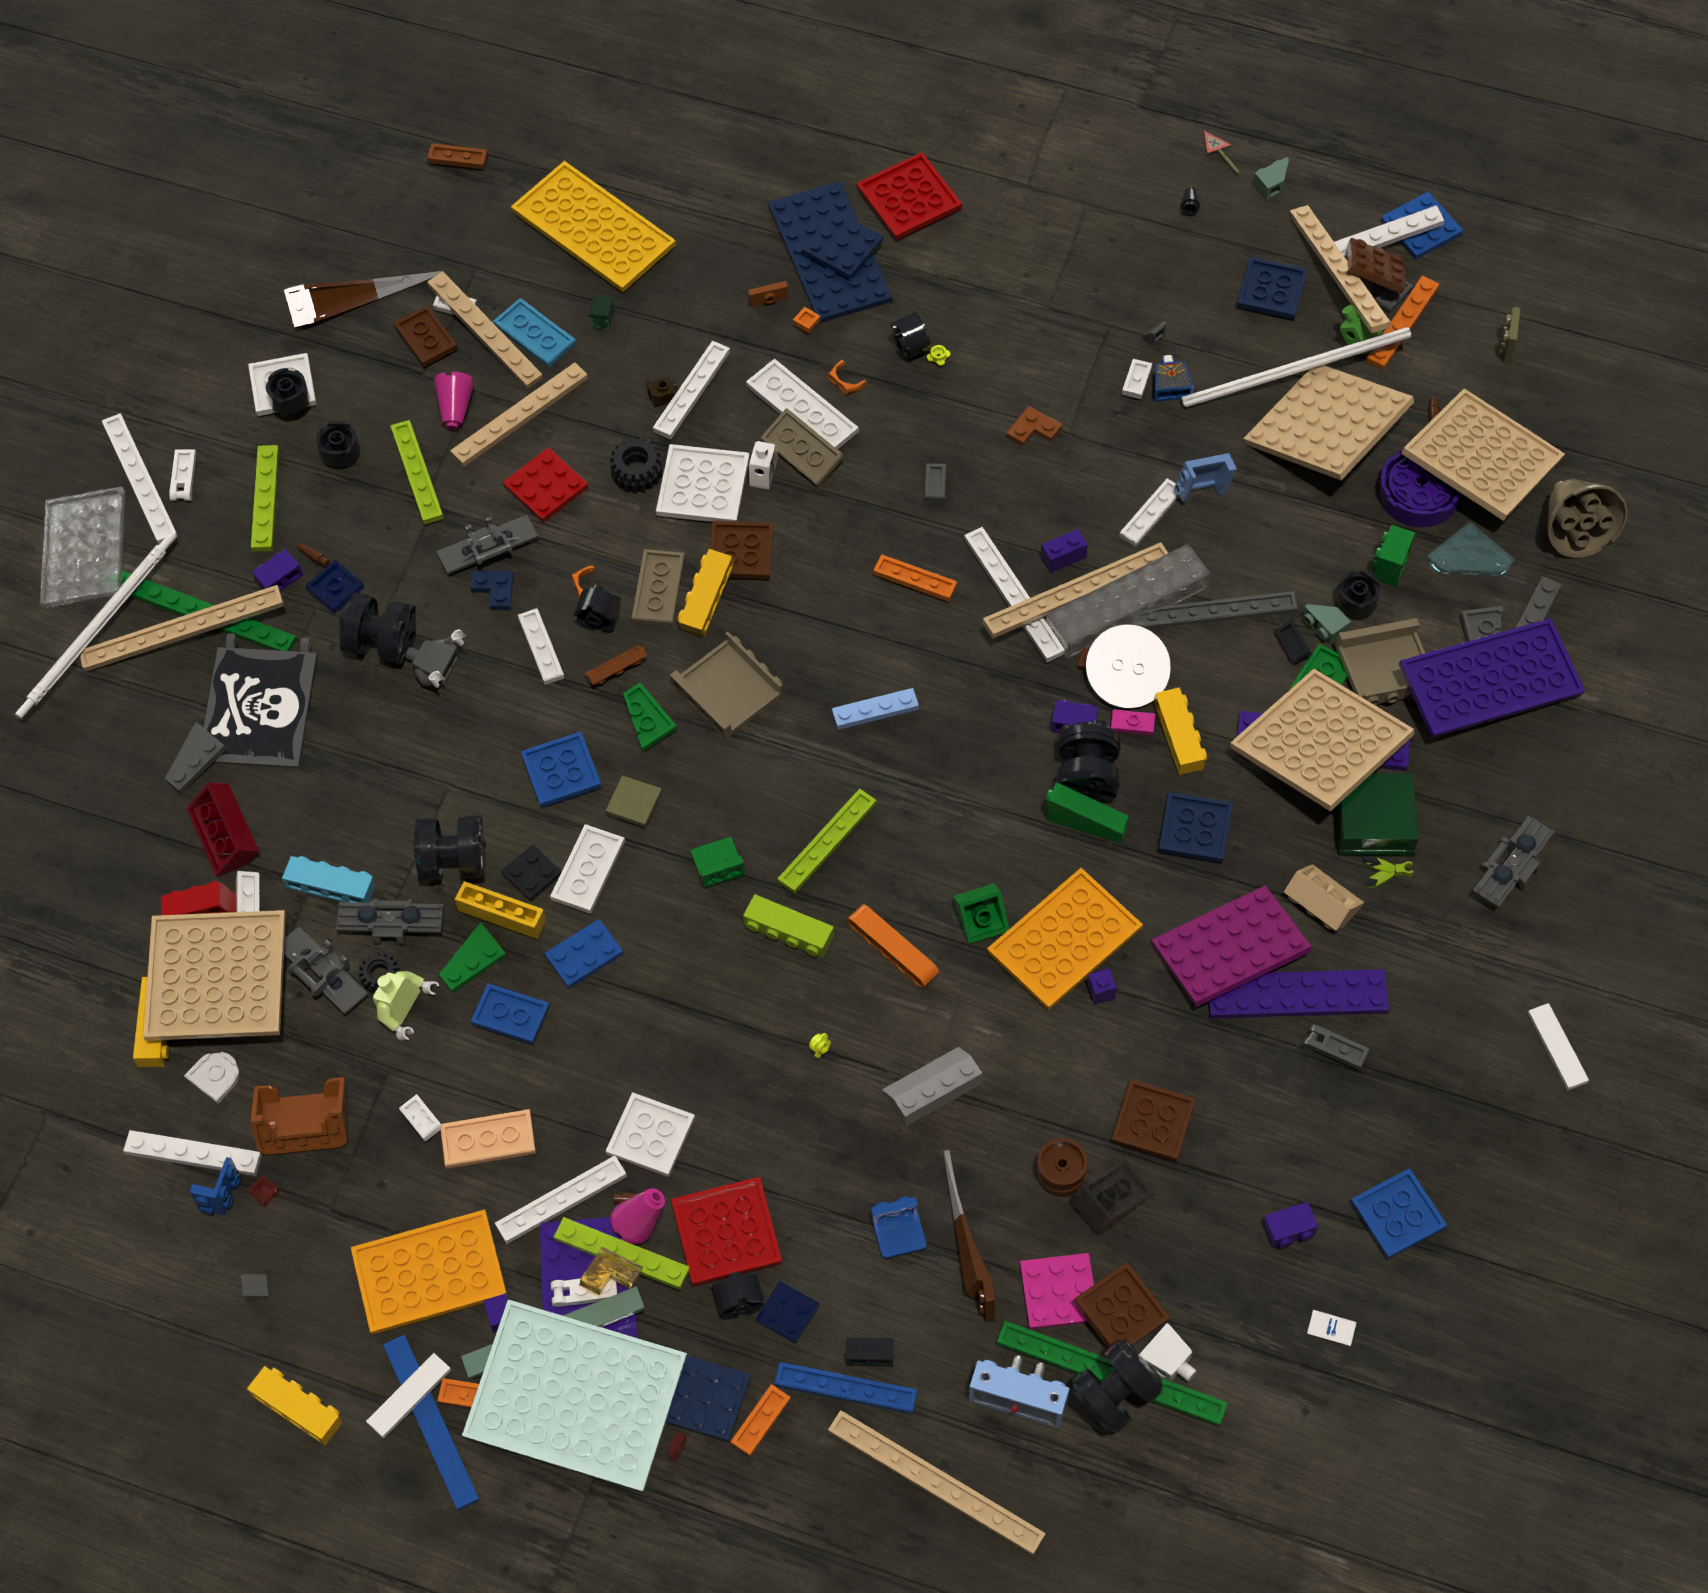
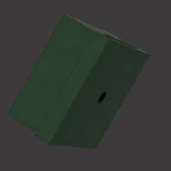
M1371 774L1335 807L1338 856L1415 857L1418 828L1413 774Z

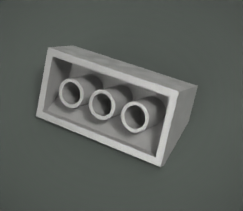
M957 1047L882 1089V1092L906 1127L981 1085L982 1072L971 1055Z

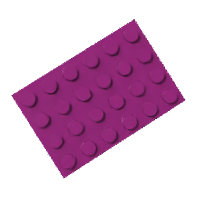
M1266 885L1151 940L1152 946L1195 1007L1311 952L1309 942Z

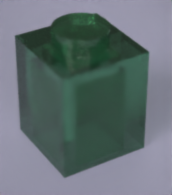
M593 296L589 311L590 326L610 329L615 311L613 298Z

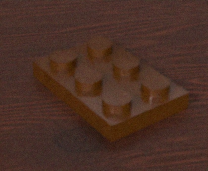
M428 305L394 322L395 329L423 367L458 349L455 341Z

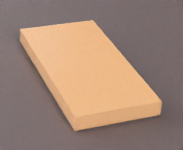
M530 1109L441 1124L443 1126L441 1136L446 1169L536 1154Z

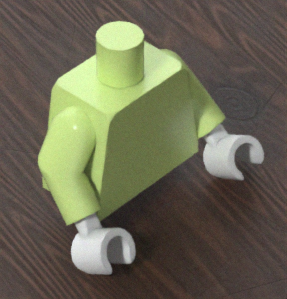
M398 971L395 974L387 973L378 979L379 987L373 996V1001L377 1007L378 1020L391 1031L395 1030L396 1036L400 1041L409 1040L405 1033L409 1035L414 1033L411 1027H401L421 991L419 988L422 987L425 994L435 995L436 993L431 992L430 986L439 987L437 982L423 981L424 978L409 971Z

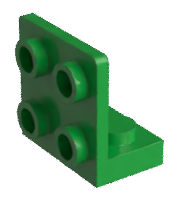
M731 837L691 850V855L704 888L745 875L744 861L742 856H738Z

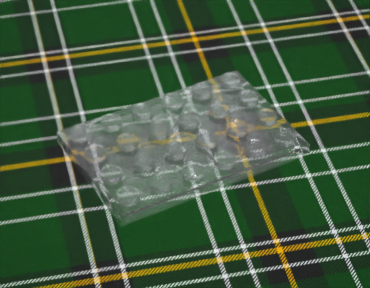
M122 486L46 500L40 605L43 608L112 596L119 591L122 579L125 490Z

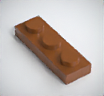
M431 143L427 159L428 163L484 169L488 152L485 149Z
M637 645L584 673L587 682L592 685H599L605 682L608 676L622 673L625 667L639 664L647 654L644 648Z

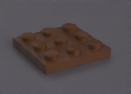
M1351 237L1348 242V272L1402 294L1406 288L1404 259L1398 254H1390L1381 247H1373L1364 240H1356Z
M712 521L710 549L732 556L734 566L729 578L770 579L774 523Z
M1130 1079L1111 1143L1177 1162L1196 1098Z
M1128 1262L1072 1301L1107 1347L1115 1340L1127 1339L1133 1346L1170 1319V1316Z

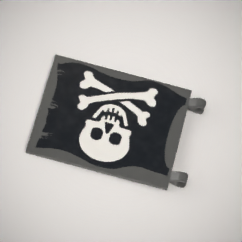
M233 633L227 634L226 648H217L204 722V729L226 747V750L213 763L299 768L317 653L310 652L312 645L309 642V638H301L300 652L236 648L238 643L236 635Z

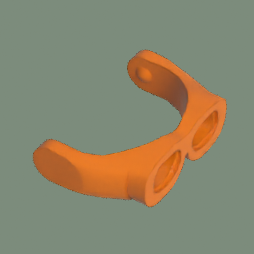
M843 360L838 362L831 372L828 373L829 381L834 385H838L840 391L845 395L860 391L867 385L865 380L858 384H849L839 380L836 373L845 366Z
M594 566L585 567L571 574L578 598L583 591L578 583L582 576L595 571Z

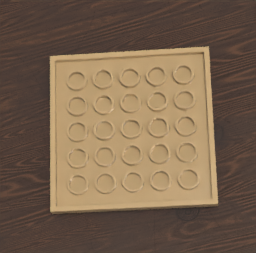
M1321 365L1311 368L1243 439L1245 445L1342 480L1414 403V399L1411 395Z
M1463 389L1404 447L1401 453L1503 521L1555 468L1565 455V453L1466 389Z
M1313 669L1238 735L1230 745L1231 749L1331 811L1414 735V729Z
M285 911L152 916L143 1036L145 1041L280 1035Z

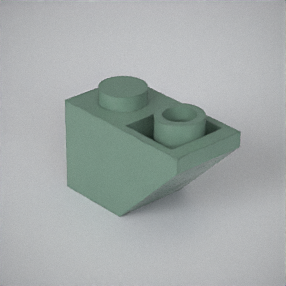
M1287 157L1277 160L1272 165L1261 168L1255 173L1253 186L1266 201L1281 194L1283 191L1289 163Z
M1307 604L1304 607V622L1311 626L1317 632L1319 638L1323 641L1325 640L1329 645L1336 642L1339 633L1349 631L1351 621L1338 607Z

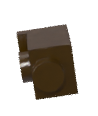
M669 376L650 382V380L646 381L647 393L654 408L670 403L676 392H678L676 381H671Z

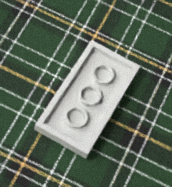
M585 824L552 891L551 900L591 914L625 843V838Z

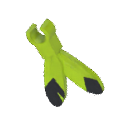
M1367 856L1363 858V862L1368 867L1380 871L1367 880L1366 886L1369 888L1385 883L1394 875L1411 877L1414 873L1413 870H1405L1406 867H1412L1413 863L1409 861L1403 864H1395L1394 866L1377 857Z

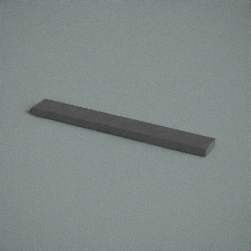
M1291 591L1130 610L1132 625L1150 629L1293 613L1298 611L1295 593Z

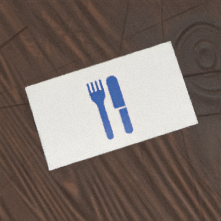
M1313 1310L1307 1334L1351 1346L1356 1322Z

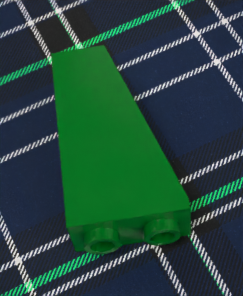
M1055 783L1053 790L1049 789L1045 812H1048L1047 821L1121 844L1128 826V815L1059 783Z

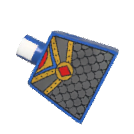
M1171 355L1163 356L1161 359L1162 363L1157 364L1155 368L1154 401L1180 400L1183 396L1193 394L1194 385L1185 363L1182 361L1174 362Z

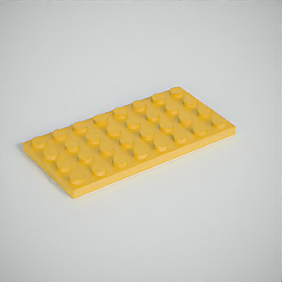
M565 161L511 206V211L621 292L630 287L676 246V240Z

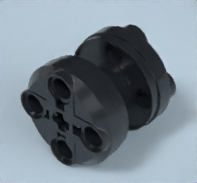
M354 592L339 618L340 650L352 654H365L372 640H376L378 655L381 659L401 664L406 657L408 648L412 647L415 642V605L391 602L383 616H378V602L376 598Z
M1103 720L1062 726L1058 739V749L1061 758L1065 762L1058 768L1056 783L1096 801L1116 798L1119 789V772L1113 762L1119 757L1121 748L1119 734Z
M481 815L459 817L457 835L442 836L438 819L425 818L415 820L413 850L419 882L441 880L443 877V862L459 861L462 878L474 879L485 877L486 842Z
M1127 1339L1115 1340L1104 1352L1115 1369L1102 1381L1088 1368L1079 1372L1072 1380L1074 1395L1108 1433L1112 1431L1119 1432L1131 1420L1130 1415L1120 1403L1130 1393L1135 1391L1147 1403L1155 1400L1163 1393L1161 1377Z

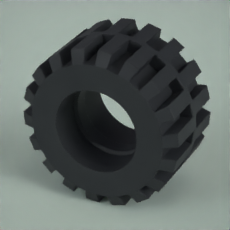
M633 437L629 441L625 439L622 444L618 443L616 445V449H613L611 452L610 464L614 482L618 483V487L621 489L624 487L627 492L633 490V493H637L640 490L645 492L647 488L652 489L654 487L653 484H658L659 478L662 476L660 451L657 450L655 444L652 445L650 440L644 441V438L639 437V440ZM635 462L644 463L639 468L628 467V465Z

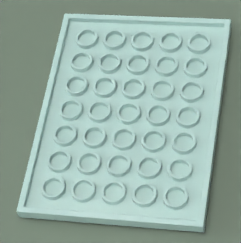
M508 1300L462 1436L644 1492L687 1353Z

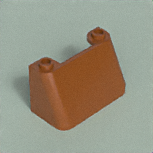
M340 1077L327 1080L324 1083V1093L280 1098L278 1090L273 1086H254L251 1126L258 1151L265 1155L338 1148L345 1145L347 1142L345 1078Z

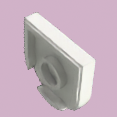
M227 1053L206 1054L197 1061L184 1077L218 1104L236 1085L239 1079V1067L235 1059Z

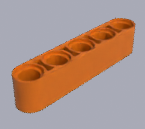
M862 904L847 918L848 924L855 932L919 987L925 988L940 973L937 966L868 906Z

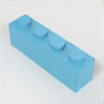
M291 856L282 877L284 885L288 889L340 902L369 903L376 887L373 876L367 872L360 871L358 873L351 871L347 867L340 866L338 868L323 861L319 863L310 861L303 856Z

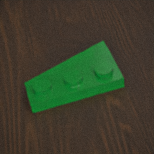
M641 683L623 693L642 752L677 730L676 724Z
M480 922L440 972L439 977L453 994L507 956Z

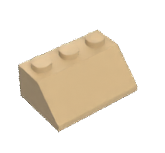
M1313 864L1298 870L1284 890V893L1288 895L1292 902L1302 905L1306 908L1308 914L1318 917L1327 928L1336 931L1343 928L1365 903Z

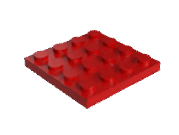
M923 152L856 183L857 190L895 240L962 209L960 200Z
M760 1177L671 1199L687 1266L690 1267L689 1275L692 1287L728 1278V1275L733 1272L740 1271L744 1274L782 1264Z

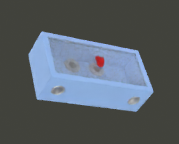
M1018 1355L1013 1358L1011 1367H1006V1369L998 1367L996 1363L989 1360L977 1361L969 1389L970 1402L1060 1429L1068 1403L1069 1388L1059 1381L1048 1382L1043 1380L1044 1363L1038 1362L1034 1373L1028 1376L1020 1373L1022 1357Z

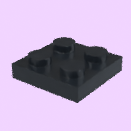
M534 844L501 870L502 876L530 902L559 879L562 873Z

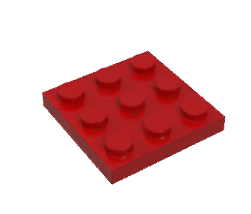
M549 447L503 481V487L542 523L589 488L588 483Z

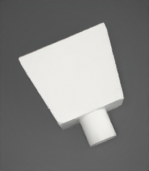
M1168 1323L1140 1353L1143 1359L1165 1380L1172 1381L1179 1374L1186 1381H1190L1197 1372L1188 1364L1192 1356L1191 1349Z

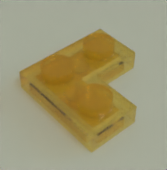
M601 1247L580 1279L579 1285L598 1295L602 1293L610 1279L632 1288L642 1273L643 1267Z

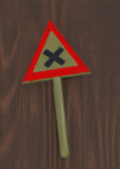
M1204 131L1207 154L1218 151L1234 172L1239 174V170L1221 150L1230 147L1231 144Z

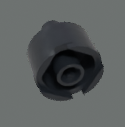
M917 313L905 316L890 324L894 332L893 339L897 346L901 344V352L905 360L932 348L930 337L926 336L925 325Z
M281 368L270 374L265 388L270 405L276 412L287 417L300 412L309 405V391L305 378L300 371Z
M332 421L317 433L316 442L320 456L326 466L334 468L352 467L360 455V445L356 431L347 422Z
M1362 570L1360 572L1350 571L1346 573L1339 582L1336 607L1344 615L1357 621L1370 616L1376 610L1380 596L1378 579L1373 574Z
M593 585L592 588L583 590L574 612L577 623L593 631L596 628H601V632L611 631L621 606V598L605 591L599 585Z
M740 1271L733 1272L728 1275L729 1279L712 1284L721 1318H739L738 1314L744 1312L748 1316L760 1311L765 1306L757 1273L742 1275Z

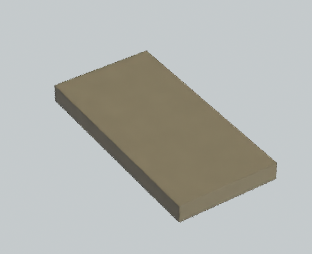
M788 408L781 413L761 436L765 443L775 444L777 453L818 487L845 457Z
M644 549L631 618L633 623L673 626L685 553Z

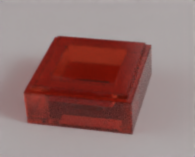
M262 1175L247 1192L265 1207L280 1192V1189L266 1176Z
M680 1432L675 1435L667 1449L669 1460L677 1462L688 1443L686 1435Z

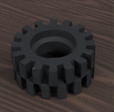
M379 951L375 952L373 957L371 953L368 954L369 959L367 960L364 957L362 959L363 964L359 965L360 970H358L362 985L372 994L379 987L378 979H374L371 976L375 968L385 967L388 973L392 974L400 971L395 958L393 959L391 954L387 956L386 952L383 951L382 955L379 954Z

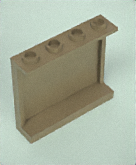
M1417 618L1338 634L1335 647L1355 694L1375 706L1379 703H1393L1405 698L1413 699V695L1400 669L1399 662L1403 659L1425 654L1417 634L1420 626Z
M729 632L725 633L726 640L683 673L680 674L676 670L670 674L671 686L725 740L783 696L781 680L777 676L773 677L769 673L767 666L764 663L760 664L753 652L749 649L746 650L742 646L741 641L736 636L733 637Z

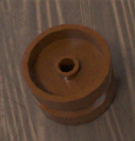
M1059 1138L1046 1143L1040 1150L1037 1161L1036 1174L1041 1187L1051 1195L1060 1197L1070 1196L1079 1191L1086 1179L1088 1165L1086 1152L1080 1144L1071 1139Z

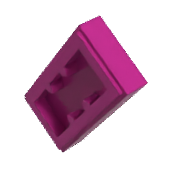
M1113 709L1111 728L1116 732L1153 736L1155 714Z

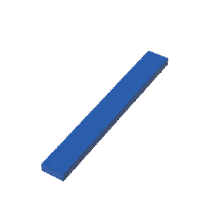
M405 1335L383 1344L401 1385L419 1368ZM430 1392L413 1409V1413L457 1510L460 1511L480 1500Z

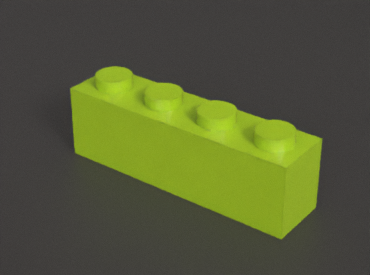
M755 894L743 915L744 925L749 930L762 932L773 940L779 939L784 941L792 948H801L811 956L823 958L834 938L833 926Z

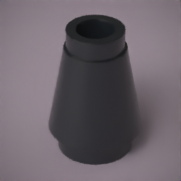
M1187 187L1182 199L1181 209L1186 215H1194L1198 212L1200 203L1196 189L1194 187Z

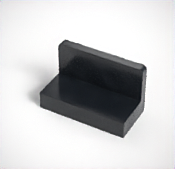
M847 1338V1366L893 1367L894 1339Z

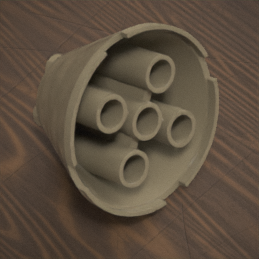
M1578 479L1559 481L1555 484L1549 498L1548 538L1552 546L1560 554L1567 557L1582 558L1602 551L1601 548L1617 539L1627 520L1625 500L1618 491L1606 485Z

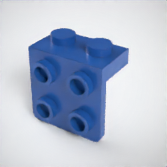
M226 1157L214 1189L192 1184L189 1193L201 1213L225 1215L227 1208L231 1207L233 1190L238 1187L240 1182V1174L232 1158Z
M905 1196L892 1203L880 1202L871 1208V1218L883 1258L888 1259L926 1248V1240L918 1215L916 1197L910 1198Z

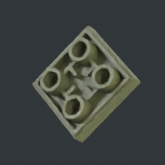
M1513 307L1511 314L1506 315L1505 326L1502 331L1503 342L1500 348V354L1503 355V363H1511L1515 349L1520 317V308Z
M622 775L608 804L606 814L646 828L662 794V789Z

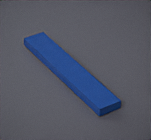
M779 1362L774 1384L775 1387L908 1414H913L918 1393V1389Z

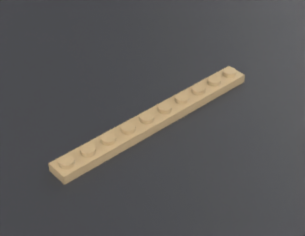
M1306 205L1290 210L1291 219L1369 331L1375 333L1390 328L1389 319L1357 275L1348 272V261L1310 207Z
M1160 542L983 618L982 624L993 639L1170 563L1172 557Z
M278 585L85 648L80 653L83 669L87 672L283 607L284 603Z
M840 1410L829 1427L828 1433L1028 1554L1034 1556L1046 1534L845 1412Z

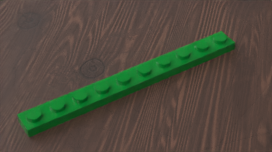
M115 568L105 583L106 587L117 592L131 573ZM143 579L129 596L179 616H185L215 606L147 579ZM250 618L216 628V630L227 634L233 633L237 638L269 650L291 651L297 641L295 635Z
M1004 1321L996 1345L1075 1374L1088 1368L1101 1381L1115 1369L1110 1361L1103 1356ZM1165 1379L1161 1380L1163 1382V1393L1151 1402L1220 1427L1228 1402ZM1135 1391L1130 1393L1134 1396L1140 1397Z

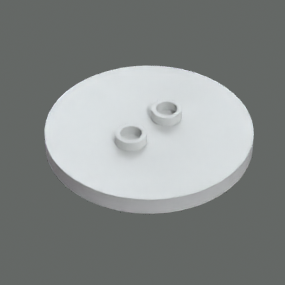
M1120 625L1103 632L1094 641L1086 659V675L1092 690L1104 702L1122 709L1139 708L1154 701L1155 693L1164 690L1170 676V658L1162 641L1151 631L1136 625Z

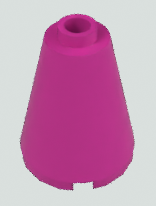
M445 372L434 378L441 420L447 429L457 430L463 424L474 388V380L472 381V377L465 373L451 372V375L445 376Z
M650 1188L619 1203L611 1213L610 1222L614 1232H618L622 1236L621 1239L630 1244H642L648 1240L653 1234L664 1207V1195L659 1190Z

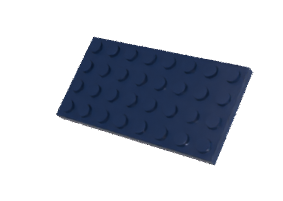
M841 181L768 202V208L812 310L821 317L819 323L893 302L890 290L873 254L851 280L802 254V248L835 210L859 223Z

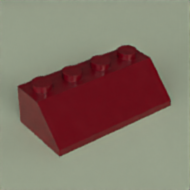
M208 782L186 809L215 875L220 877L248 865L258 854L259 850L229 783Z

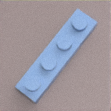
M911 688L832 708V714L837 730L919 710V705L914 690Z

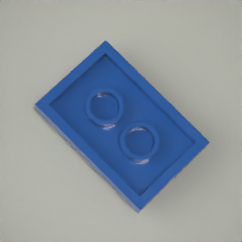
M598 919L545 952L544 955L566 987L570 989L615 961L624 953L601 920Z
M488 983L471 1019V1024L533 1045L550 1005L548 1002Z

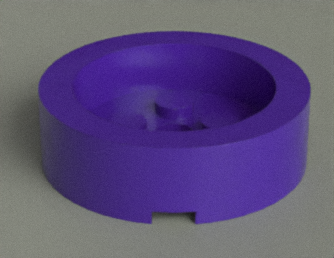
M1403 449L1393 457L1390 456L1383 466L1378 487L1379 500L1384 510L1396 521L1412 527H1432L1448 520L1456 511L1462 493L1401 454ZM1423 479L1427 484L1421 486L1417 480Z

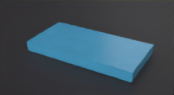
M521 298L493 321V324L503 334L548 368L577 344L576 339Z

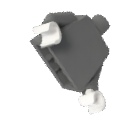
M460 629L455 630L448 638L424 641L419 650L412 647L408 648L406 659L413 661L412 665L415 676L423 686H435L436 688L443 689L460 657L456 645L462 646L464 644L462 638L466 637Z

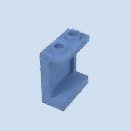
M1230 454L1186 461L1175 484V492L1180 496L1182 502L1187 501L1191 490L1215 486L1219 495L1226 494L1237 470Z

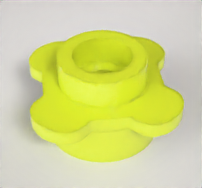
M936 345L931 349V353L927 355V360L942 366L945 364L946 358L950 357V352L945 347Z
M826 1033L822 1035L817 1034L810 1041L809 1047L815 1052L814 1056L817 1058L826 1053L831 1045V1041L827 1039L828 1035Z

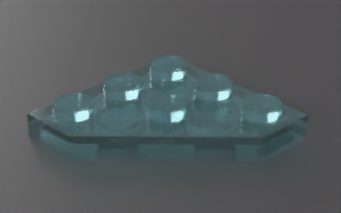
M1471 521L1437 547L1426 558V561L1436 570L1445 574L1450 572H1462V574L1466 575L1491 573V576H1500L1515 563L1513 557Z

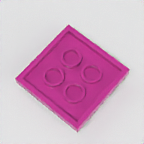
M1089 1253L1020 1261L1029 1330L1089 1323L1072 1302L1074 1298L1094 1285Z

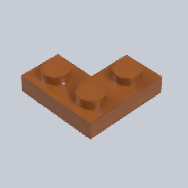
M1028 406L1006 433V438L1022 447L1034 433L1052 442L1062 430V424Z

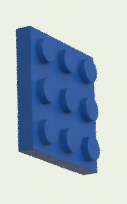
M1429 192L1381 216L1382 224H1386L1437 205L1444 219V225L1398 241L1414 260L1421 258L1463 234V229Z
M582 732L521 751L541 808L602 788Z
M1410 1168L1352 1198L1350 1201L1387 1260L1447 1228L1446 1222Z

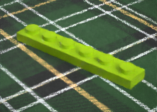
M410 420L390 425L424 525L444 519Z
M278 445L258 446L251 539L252 552L273 551L279 463Z
M859 789L778 877V883L795 894L874 808L876 800Z
M563 1217L554 1235V1240L678 1290H681L690 1271L689 1266Z

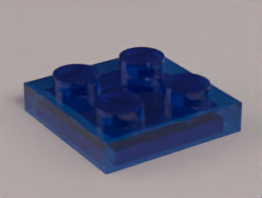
M334 560L309 581L305 587L307 591L335 613L352 598L354 592L358 593L364 588V584L337 560Z
M779 1281L765 1303L764 1308L756 1317V1322L796 1344L818 1310L820 1303Z

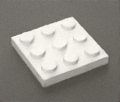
M307 353L248 364L257 416L277 413L270 405L265 386L270 374L281 368H288V370L292 371L298 370L303 374L309 391L310 402L307 407L317 405Z
M632 1092L606 1149V1155L616 1156L619 1160L669 1177L695 1120V1115Z

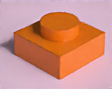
M804 307L793 319V325L810 333L820 322L821 317Z

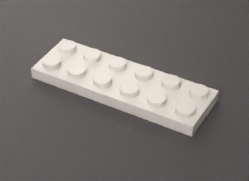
M773 359L746 381V387L780 415L788 408L837 450L859 432L858 426L776 359Z

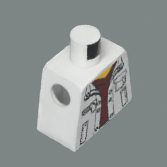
M755 442L749 463L750 487L770 489L778 461L775 444ZM759 469H762L764 473L759 474Z

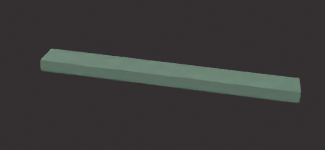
M636 1286L563 1316L603 1327L646 1309ZM493 1344L461 1356L470 1380L483 1375Z

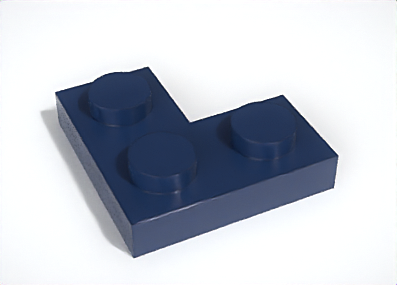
M472 571L471 593H490V610H511L513 571Z

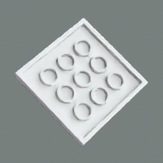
M670 444L656 508V516L709 522H737L750 458L749 453Z

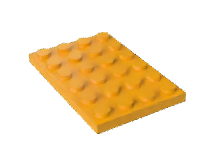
M1080 868L989 946L987 953L1049 1011L1087 978L1089 974L1143 928V924L1087 872Z
M485 1210L351 1247L371 1335L484 1303L483 1300L506 1293Z

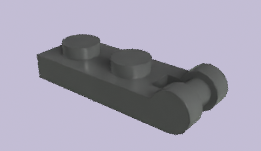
M1317 1025L1310 1026L1308 1030L1309 1036L1302 1043L1304 1048L1319 1052L1360 1071L1369 1048ZM1317 1038L1324 1039L1322 1043L1316 1041Z

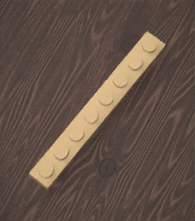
M443 271L427 282L428 287L526 389L542 379V373Z
M573 363L450 450L451 455L465 467L588 379V374L576 363Z

